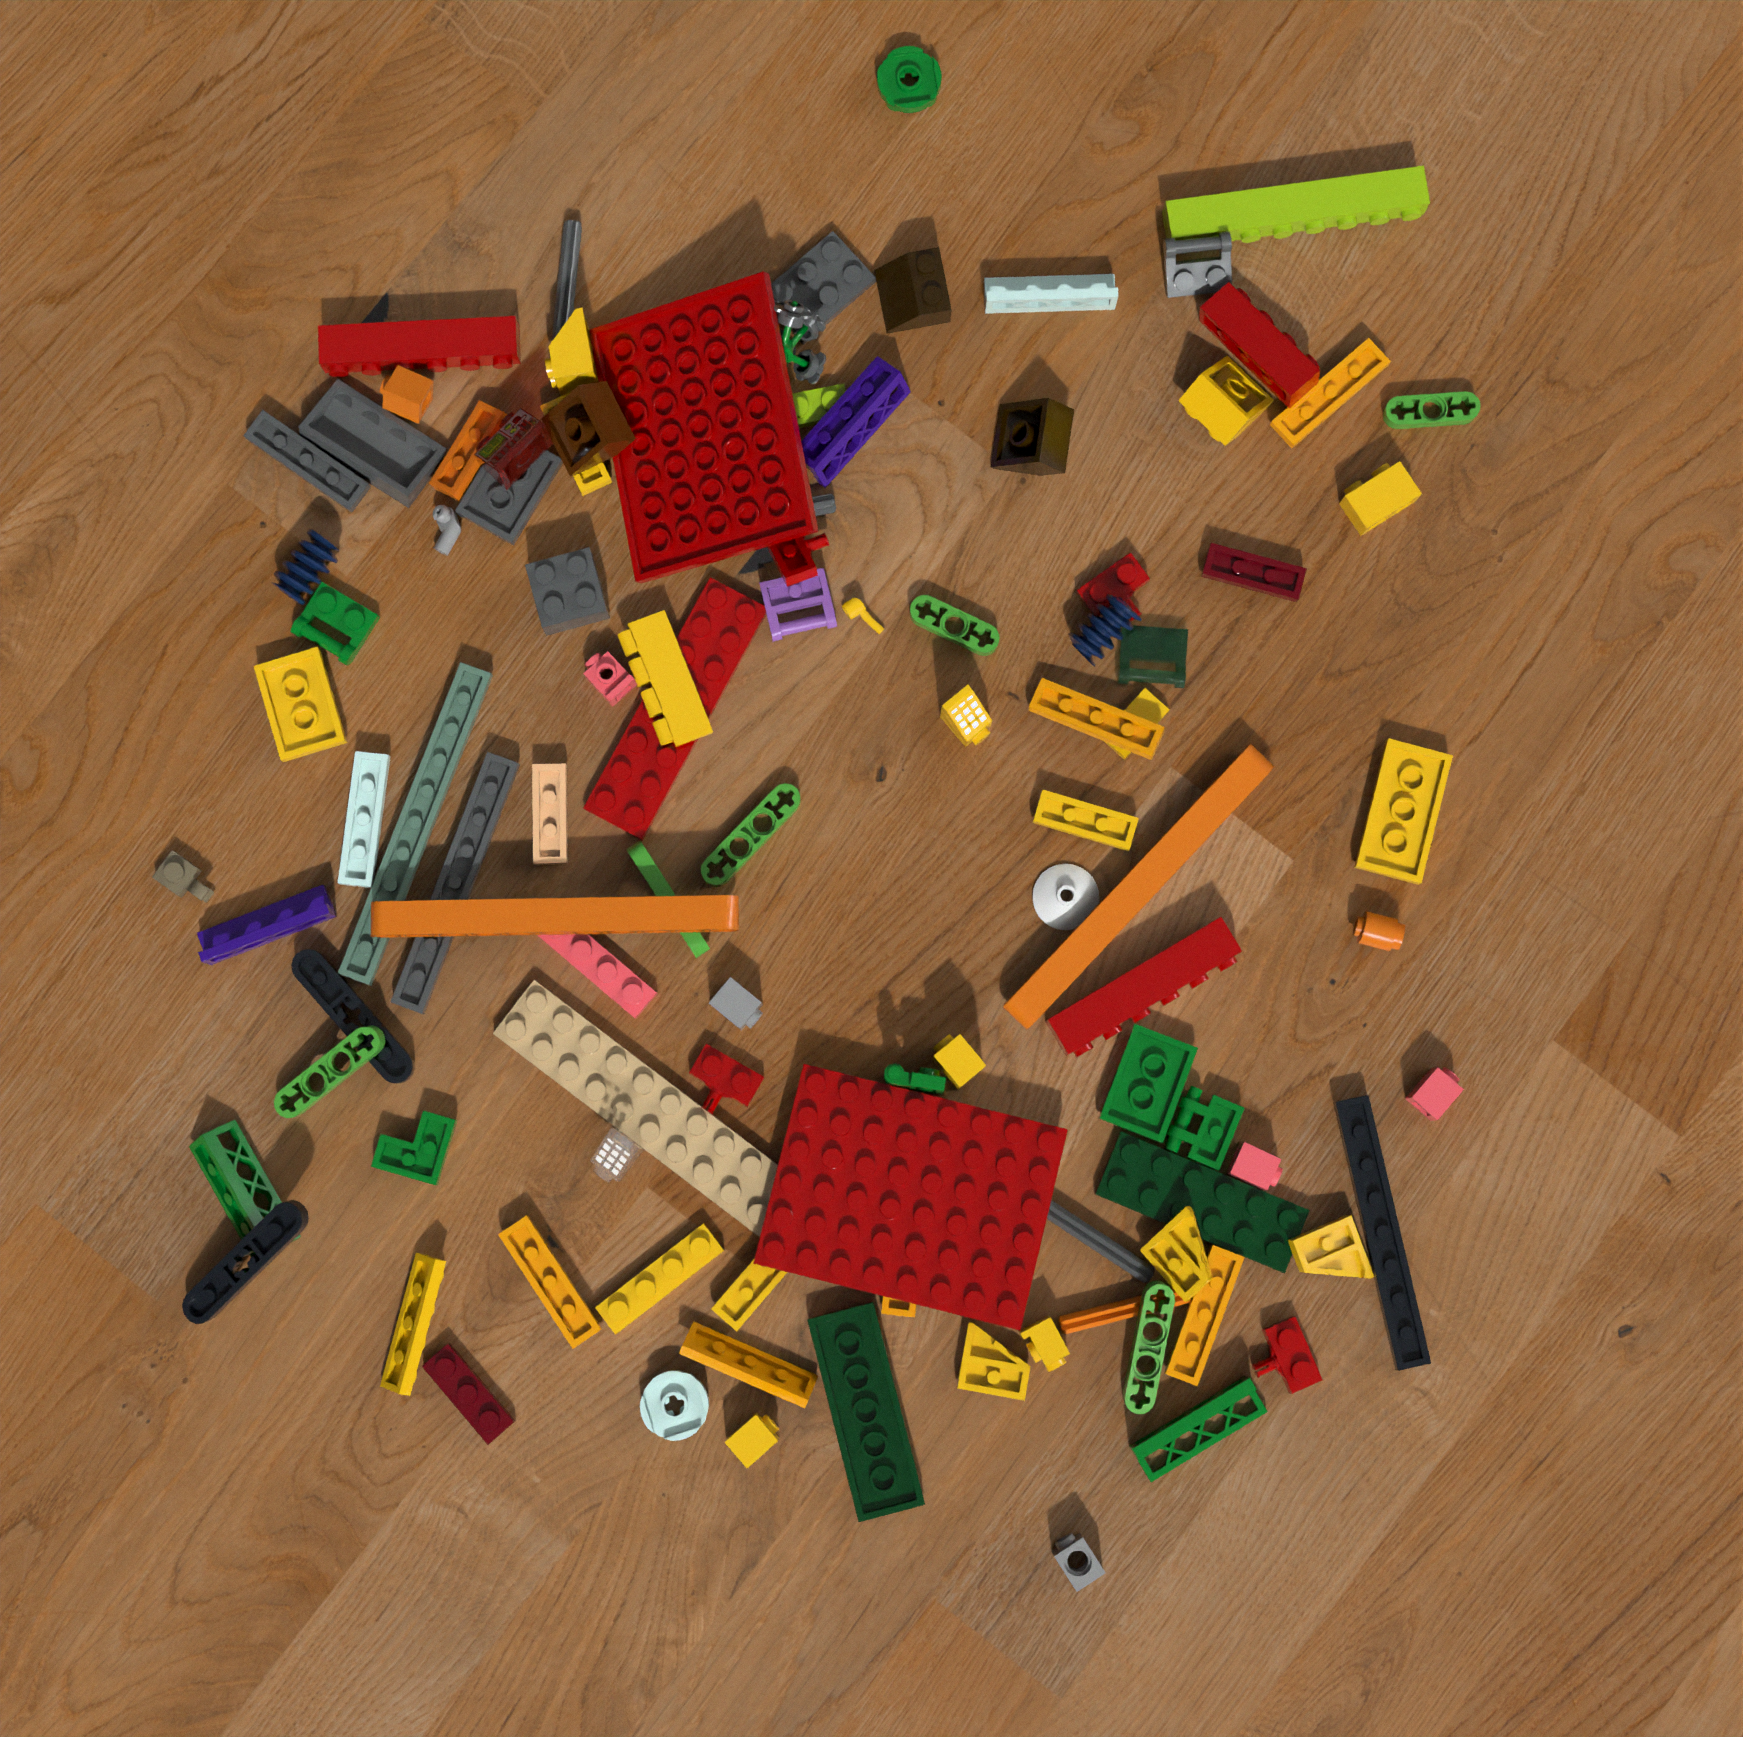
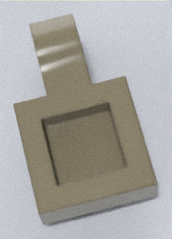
M173 850L152 876V878L181 898L189 891L195 897L207 903L215 893L196 879L202 870Z

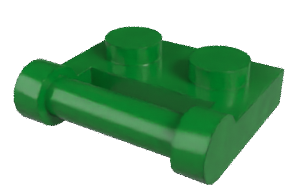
M321 582L302 614L294 621L290 632L299 638L302 636L306 637L339 657V662L349 666L380 617ZM316 617L348 636L351 640L345 646L311 626V623Z

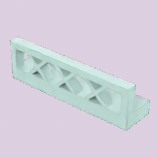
M1115 274L984 278L985 314L1115 310L1118 300Z

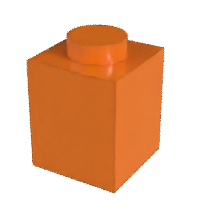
M397 365L391 376L386 375L380 387V393L383 394L382 408L419 424L433 400L434 381Z

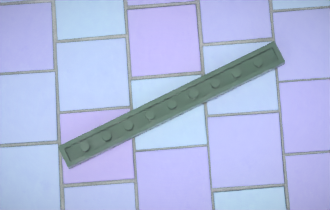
M460 662L338 974L372 986L390 938L371 937V902L405 901L493 677L491 673Z

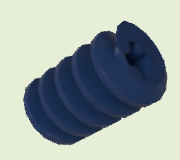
M312 529L307 531L311 542L302 539L298 542L303 553L292 550L290 554L295 563L284 560L282 565L287 573L275 571L274 576L279 583L271 582L291 599L302 605L305 604V601L300 593L305 592L312 595L314 592L309 582L317 584L322 582L317 572L321 571L327 574L330 572L325 564L326 560L333 563L338 562L333 552L334 550H339Z
M1107 594L1106 598L1110 606L1107 607L1098 603L1096 606L1100 616L1089 613L1087 616L1091 625L1087 626L1080 622L1078 627L1081 635L1079 636L1072 632L1068 634L1072 645L1094 667L1095 663L1092 656L1100 659L1105 657L1102 646L1111 650L1114 648L1111 637L1119 640L1124 638L1121 627L1130 631L1133 629L1130 618L1138 621L1142 620L1121 597L1117 598Z

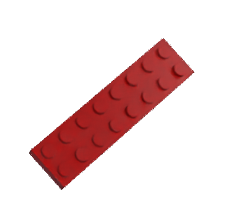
M711 577L676 638L708 720L767 615L764 605ZM643 700L583 807L585 811L641 841L645 838L698 741L696 739L678 747H675L674 741L661 745L652 723L663 719L664 716L662 714L650 718Z

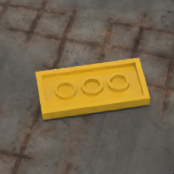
M1390 738L1385 741L1354 868L1417 885L1422 883L1453 755Z

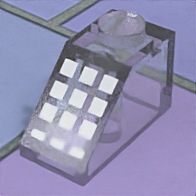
M611 1128L590 1162L596 1165L593 1172L608 1183L612 1178L620 1182L644 1149L619 1129Z

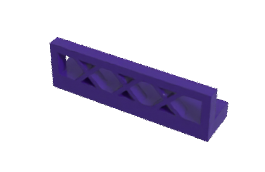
M878 356L801 441L806 468L812 472L817 482L824 488L830 484L911 392L901 372ZM897 387L898 389H897V390L895 391V393L890 397V394H891V393L893 392V390ZM874 413L873 417H872L871 420L868 422L869 417ZM831 461L830 466H829L824 472H822V470H823V469L829 464V462Z
M320 885L198 932L197 935L203 951L198 952L201 962L213 965L337 917L326 886Z

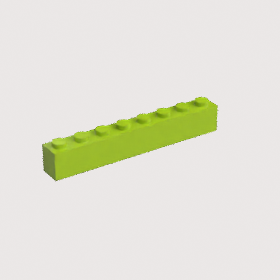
M1424 166L1168 200L1165 201L1162 215L1166 238H1175V241L1219 236L1220 232L1229 231L1232 241L1241 240L1243 243H1251L1265 236L1273 235L1274 238L1280 239L1289 237L1294 232L1306 231L1307 234H1316L1324 231L1325 228L1337 226L1340 230L1354 228L1359 223L1370 222V225H1381L1387 223L1390 219L1402 218L1403 221H1412L1424 215L1430 204Z

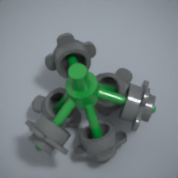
M774 300V310L777 312L778 323L785 326L784 330L780 329L787 367L788 363L794 362L793 369L797 380L803 381L806 379L811 384L817 383L823 372L826 355L822 352L815 354L812 350L807 349L796 356L794 346L800 339L804 341L816 340L819 336L818 332H823L826 329L825 323L818 314L797 301L786 300L784 305H780L778 300ZM792 329L795 335L790 340L789 337Z

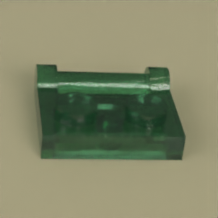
M1133 625V629L1130 631L1121 627L1124 638L1120 640L1118 684H1128L1129 681L1174 684V688L1184 689L1188 629ZM1130 660L1172 663L1175 664L1174 671L1130 668L1129 664Z

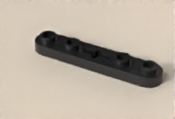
M311 949L298 952L291 964L292 972L296 979L346 1036H349L360 1027L353 1022L348 1024L345 1022L348 1014L342 1007V1003L351 1010L356 1011L360 1009L361 1013L358 1015L360 1022L364 1026L373 1025L378 1027L385 1036L384 1048L369 1061L370 1064L388 1082L400 1084L408 1081L415 1070L414 1060L321 953ZM363 1034L365 1040L357 1046L359 1051L369 1046L373 1048L371 1044L374 1039L373 1035L365 1036Z
M296 1200L285 1201L275 1206L186 1294L182 1303L185 1317L195 1324H202L215 1318L304 1231L309 1220L308 1211L305 1206ZM255 1252L256 1255L252 1256L247 1263L248 1267L236 1272V1269L243 1262L242 1257Z

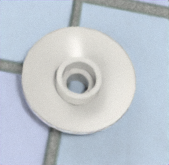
M1058 864L1045 870L1037 879L1032 894L1033 906L1040 919L1050 927L1059 930H1073L1099 904L1098 887L1093 877L1083 868L1073 864ZM1063 890L1072 892L1073 899L1071 901L1065 902L1061 899L1060 894Z

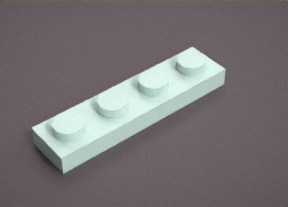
M355 751L338 884L367 888H371L373 885L390 765V756L387 754Z

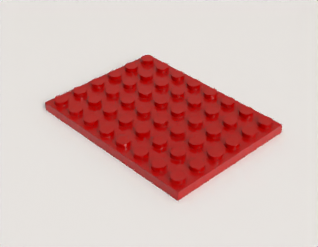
M764 271L589 329L598 382L607 381L636 438L618 455L612 458L634 578L637 583L642 584L819 532L777 312L774 310L775 302L770 276Z
M803 1064L753 1264L1021 1330L1068 1129Z

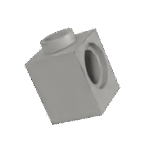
M731 977L709 1002L713 1008L741 1031L745 1026L751 1029L763 1014L759 1010L763 1005L762 1002Z
M1069 1533L1055 1543L1057 1548L1052 1551V1554L1076 1592L1106 1573L1081 1533L1076 1536ZM1073 1551L1085 1553L1086 1560L1081 1567L1073 1568L1068 1565V1556Z

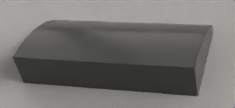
M339 379L335 381L298 426L301 437L407 508L419 496L447 452V448L383 409Z

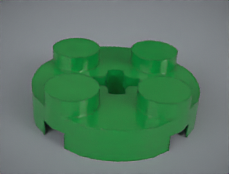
M903 46L892 50L882 65L880 64L877 71L878 92L886 102L887 107L892 111L916 113L935 104L942 81L941 69L937 60L933 56L931 58L928 54L924 53L923 49L915 46ZM906 73H911L912 78H918V82H915L913 86L902 84L900 80L905 79Z

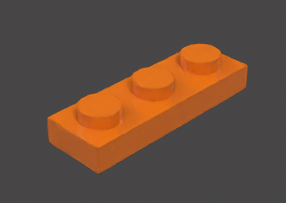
M479 400L429 484L435 490L459 501L484 461L476 453L498 431L501 432L500 429L507 423L510 417L504 411Z

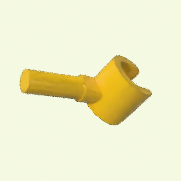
M851 598L842 605V609L850 620L860 615L876 633L880 634L884 630L869 615L860 599Z

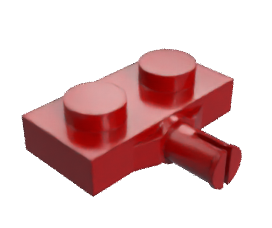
M823 533L810 539H806L803 536L768 546L767 548L788 587L818 576L811 552L829 546V541L826 534Z
M1130 552L1077 590V594L1089 611L1098 617L1100 616L1096 606L1098 603L1107 607L1110 606L1106 598L1107 594L1117 598L1121 597L1140 616L1142 613L1131 598L1136 590L1150 581V578Z
M705 1044L689 1072L691 1076L702 1081L710 1090L701 1108L706 1110L713 1100L707 1110L710 1114H713L722 1097L733 1099L748 1108L764 1080V1076L708 1044Z
M1295 1316L1262 1329L1268 1343L1269 1357L1252 1364V1369L1257 1370L1254 1372L1257 1378L1275 1370L1283 1378L1290 1394L1323 1380Z

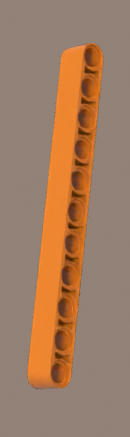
M1250 743L1002 1007L1026 1030L1029 1029L1275 766Z
M734 895L371 902V937L380 938L739 931V896Z

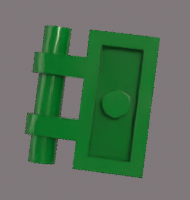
M896 1063L888 1065L884 1071V1080L888 1085L937 1095L943 1094L946 1077H940L939 1070L923 1067L919 1068L918 1073L904 1072L903 1067Z
M1190 1086L1186 1097H1182L1178 1105L1181 1107L1175 1124L1169 1127L1167 1132L1169 1139L1165 1148L1177 1153L1182 1141L1191 1144L1186 1156L1187 1158L1219 1171L1245 1108L1216 1095H1212L1208 1105L1205 1106L1198 1103L1203 1090ZM1194 1113L1203 1117L1196 1135L1187 1131Z

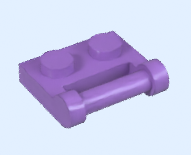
M824 568L817 569L818 576L788 587L782 577L759 583L773 642L783 640L782 636L824 626H827L828 629L837 627ZM822 604L824 612L822 614L779 623L778 614Z

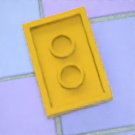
M318 647L253 666L282 762L347 743L323 657Z

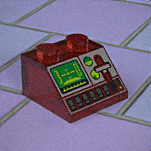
M522 408L515 414L511 412L506 415L499 425L500 429L492 437H485L478 444L477 452L474 454L478 464L506 490L553 444L546 425Z

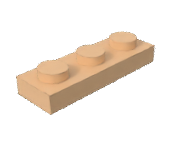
M566 763L532 764L533 864L568 865Z

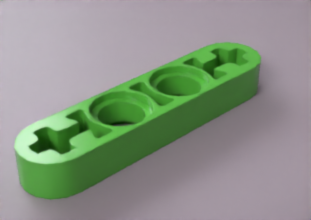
M784 783L775 787L705 859L701 866V874L707 884L714 887L726 884L798 810L801 798L795 786ZM781 792L785 795L789 792L793 793L792 802L794 804L791 807L787 804L783 805L778 810V813L783 815V817L778 820L774 812L766 808L768 803H771L772 807L775 808L780 802L778 794ZM760 814L768 815L772 819L770 830L767 832L755 830L753 820L756 816ZM737 838H743L749 843V850L743 856H735L730 851L731 842ZM725 851L728 858L737 864L731 868L728 862L722 868L724 876L721 879L717 876L712 879L708 876L711 873L708 868L709 865L713 863L715 866H718L724 860L719 854Z
M640 840L626 849L656 896H676ZM700 932L680 933L696 958L710 950Z
M368 1025L352 1032L275 1095L274 1108L276 1112L284 1118H293L310 1109L381 1052L385 1045L383 1031L376 1026ZM363 1034L365 1036L372 1034L374 1037L371 1042L373 1048L371 1046L365 1047L358 1052L353 1049V1047H357L364 1042ZM339 1052L346 1053L350 1058V1066L346 1071L339 1070L335 1065L334 1059ZM314 1072L321 1074L324 1078L325 1084L321 1091H315L309 1085V1078ZM302 1091L306 1096L299 1098L294 1103L296 1109L294 1107L288 1109L285 1105L289 1101L287 1096H295Z
M1163 1281L1148 1283L1144 1287L1141 1296L1123 1388L1124 1403L1135 1414L1149 1412L1156 1400L1175 1304V1295L1172 1289ZM1158 1289H1162V1293L1167 1297L1166 1300H1160L1158 1312L1164 1314L1163 1318L1156 1314H1146L1147 1310L1154 1313L1155 1302L1150 1296L1151 1294L1156 1295ZM1149 1322H1156L1161 1326V1333L1155 1339H1147L1143 1336V1328ZM1149 1355L1155 1360L1153 1369L1144 1373L1138 1371L1136 1368L1137 1360L1141 1356ZM1134 1377L1142 1381H1151L1150 1384L1143 1382L1142 1391L1147 1399L1140 1400L1139 1405H1135L1133 1398H1131V1394L1136 1395L1138 1393L1140 1385L1137 1380H1133Z

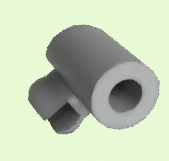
M438 505L433 510V518L437 521L441 535L433 548L441 554L448 556L461 533V525L456 512L451 507Z

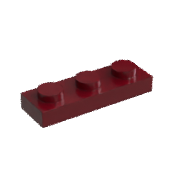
M1210 543L1201 577L1297 602L1307 568Z
M450 1343L422 1366L487 1445L515 1422V1419Z

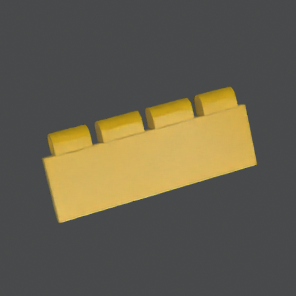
M665 610L628 623L629 629L620 632L617 636L626 657L639 653L640 657L630 660L628 664L638 687L648 684L652 686L640 694L650 718L662 714L664 716L663 719L652 723L660 744L666 745L674 741L675 747L712 734V727Z

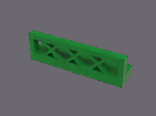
M232 1120L202 1134L189 1145L191 1152L241 1240L275 1206L282 1203L236 1120ZM229 1131L236 1143L234 1152L223 1148L217 1136ZM238 1162L249 1166L252 1172L250 1181L239 1177L236 1171ZM254 1191L266 1196L269 1202L267 1210L256 1207L252 1200ZM299 1234L292 1242L299 1239L301 1235ZM251 1253L250 1257L256 1255V1253Z
M1246 1375L1129 1445L1150 1482H1153L1268 1412L1256 1393L1257 1389L1250 1377ZM1248 1395L1257 1408L1245 1416L1232 1413L1234 1403ZM1218 1413L1226 1415L1221 1431L1215 1434L1203 1430L1206 1420ZM1231 1417L1239 1419L1236 1422L1229 1425ZM1188 1431L1197 1433L1193 1448L1188 1451L1174 1448L1176 1438ZM1202 1435L1210 1436L1200 1443ZM1158 1449L1168 1451L1165 1464L1152 1472L1145 1457ZM1173 1452L1181 1454L1178 1457L1171 1460Z

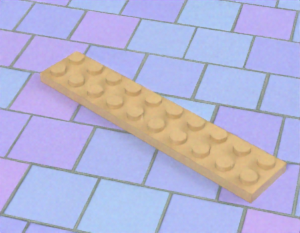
M533 980L493 1034L760 1237L778 1165L549 990Z

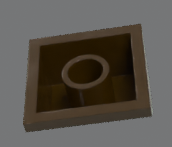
M939 247L906 253L874 270L886 334L944 324L951 321L952 309Z
M1051 398L1000 404L990 467L997 470L1038 476L1065 473L1074 409Z

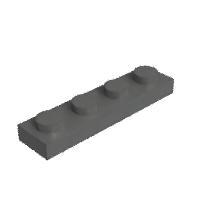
M264 410L260 412L243 435L250 443L351 513L371 488L369 483Z

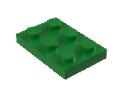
M1134 1024L1098 1119L1163 1143L1198 1048Z

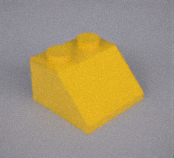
M577 308L548 346L550 358H545L548 378H550L552 388L558 387L561 396L571 392L578 385L598 382L589 327L583 308Z
M1226 356L1202 372L1178 401L1185 407L1188 415L1199 420L1208 429L1213 439L1226 446L1236 439L1274 400L1229 356Z

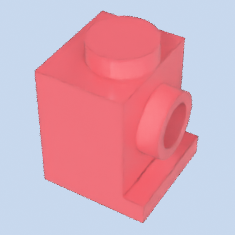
M608 651L603 656L599 652L596 653L585 664V667L588 669L583 673L585 678L612 707L637 685L635 679ZM605 669L613 671L610 679L605 680L601 678V673Z

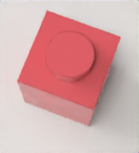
M1435 1067L1426 1073L1405 1099L1430 1121H1435L1443 1115L1464 1089L1457 1084L1460 1079L1446 1067H1443L1442 1070L1439 1067Z
M1239 1142L1226 1173L1261 1190H1268L1270 1185L1275 1187L1283 1168L1278 1167L1281 1162L1280 1158L1246 1142Z

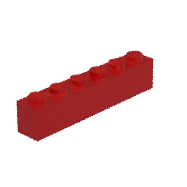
M516 316L318 325L319 365L325 374L329 373L333 377H345L349 375V372H362L364 375L374 376L381 374L382 371L395 370L397 365L413 372L414 369L444 372L449 367H460V369L465 371H474L480 369V366L493 365L496 369H509L513 367V364H521L520 326Z
M1219 917L1045 1022L1064 1054L1067 1056L1073 1052L1077 1058L1094 1048L1091 1041L1102 1035L1106 1041L1122 1031L1119 1024L1129 1018L1136 1023L1151 1014L1148 1007L1160 1001L1164 1006L1180 997L1177 990L1189 984L1191 989L1207 981L1209 978L1206 973L1213 968L1218 967L1220 972L1237 963L1235 955L1242 952L1222 917Z

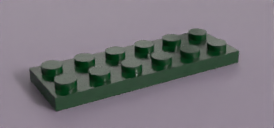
M1119 1132L1095 1192L1097 1196L1164 1224H1168L1186 1206H1190L1194 1211L1202 1240L1284 1274L1292 1257L1288 1240L1301 1234L1310 1211L1123 1132Z
M874 1302L807 1319L858 1522L925 1505Z

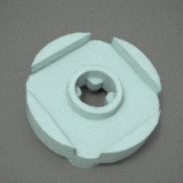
M680 1370L666 1371L654 1377L644 1389L640 1401V1413L646 1427L658 1436L670 1441L683 1440L695 1434L705 1422L709 1410V1397L702 1382L692 1373ZM675 1395L677 1400L682 1399L684 1401V1406L680 1408V1414L675 1415L673 1410L667 1411L665 1405L670 1402L669 1397Z

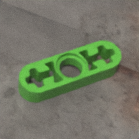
M1467 391L1396 396L1390 399L1385 406L1383 420L1393 429L1465 425L1474 420L1481 406L1478 397ZM1461 401L1465 402V406L1471 407L1466 415H1463V411L1458 409L1452 410L1449 413V417L1446 416L1448 408L1458 407ZM1428 402L1437 404L1440 409L1439 417L1428 418L1425 416L1423 405ZM1414 404H1417L1415 413H1406L1401 420H1398L1397 414H1391L1396 405L1400 406L1401 411H1411Z
M929 595L918 596L911 603L910 618L915 625L981 656L990 655L997 649L1000 637L997 629L991 624ZM925 603L931 606L930 612L939 616L940 610L945 611L940 619L939 627L934 626L936 618L930 615H926L924 619L919 618L917 606L923 608ZM950 617H958L963 621L964 629L958 634H951L945 628L946 620ZM970 624L975 625L973 633L982 636L985 632L990 633V640L993 644H986L984 648L978 645L979 639L970 635L969 641L964 640L968 634Z

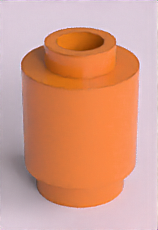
M1365 911L1363 917L1357 916L1353 928V935L1358 936V944L1386 951L1391 949L1399 950L1405 934V924L1398 923V919Z

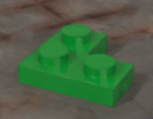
M423 1111L413 1143L380 1134L371 1167L432 1185H438L457 1120Z

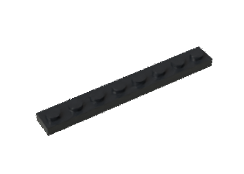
M1369 1095L1333 1102L1395 1370L1400 1371L1431 1364Z

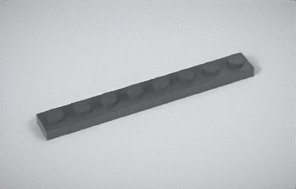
M487 752L430 900L469 899L520 767L519 763ZM415 937L391 1003L423 1015L425 1014L454 937Z

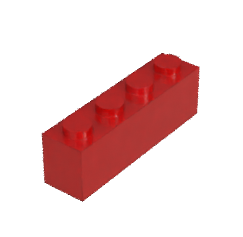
M1228 282L1200 306L1199 321L1289 409L1318 384L1320 367L1317 361L1310 354L1304 355L1296 347V342L1287 332L1281 333L1274 326V322L1264 310L1259 311L1251 304L1250 297L1243 289H1236Z

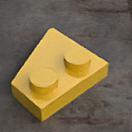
M1186 1206L1140 1249L1142 1254L1184 1302L1189 1301L1213 1279L1194 1211L1190 1206Z
M1352 1215L1342 1216L1288 1240L1299 1272L1368 1279L1374 1277Z
M968 1322L957 1389L1025 1401L1031 1366L977 1325Z

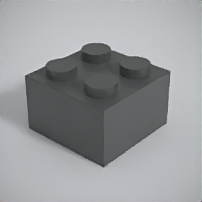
M590 547L525 564L541 626L546 636L610 619Z

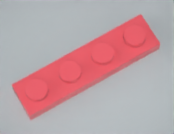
M588 934L538 935L635 1019L658 994Z

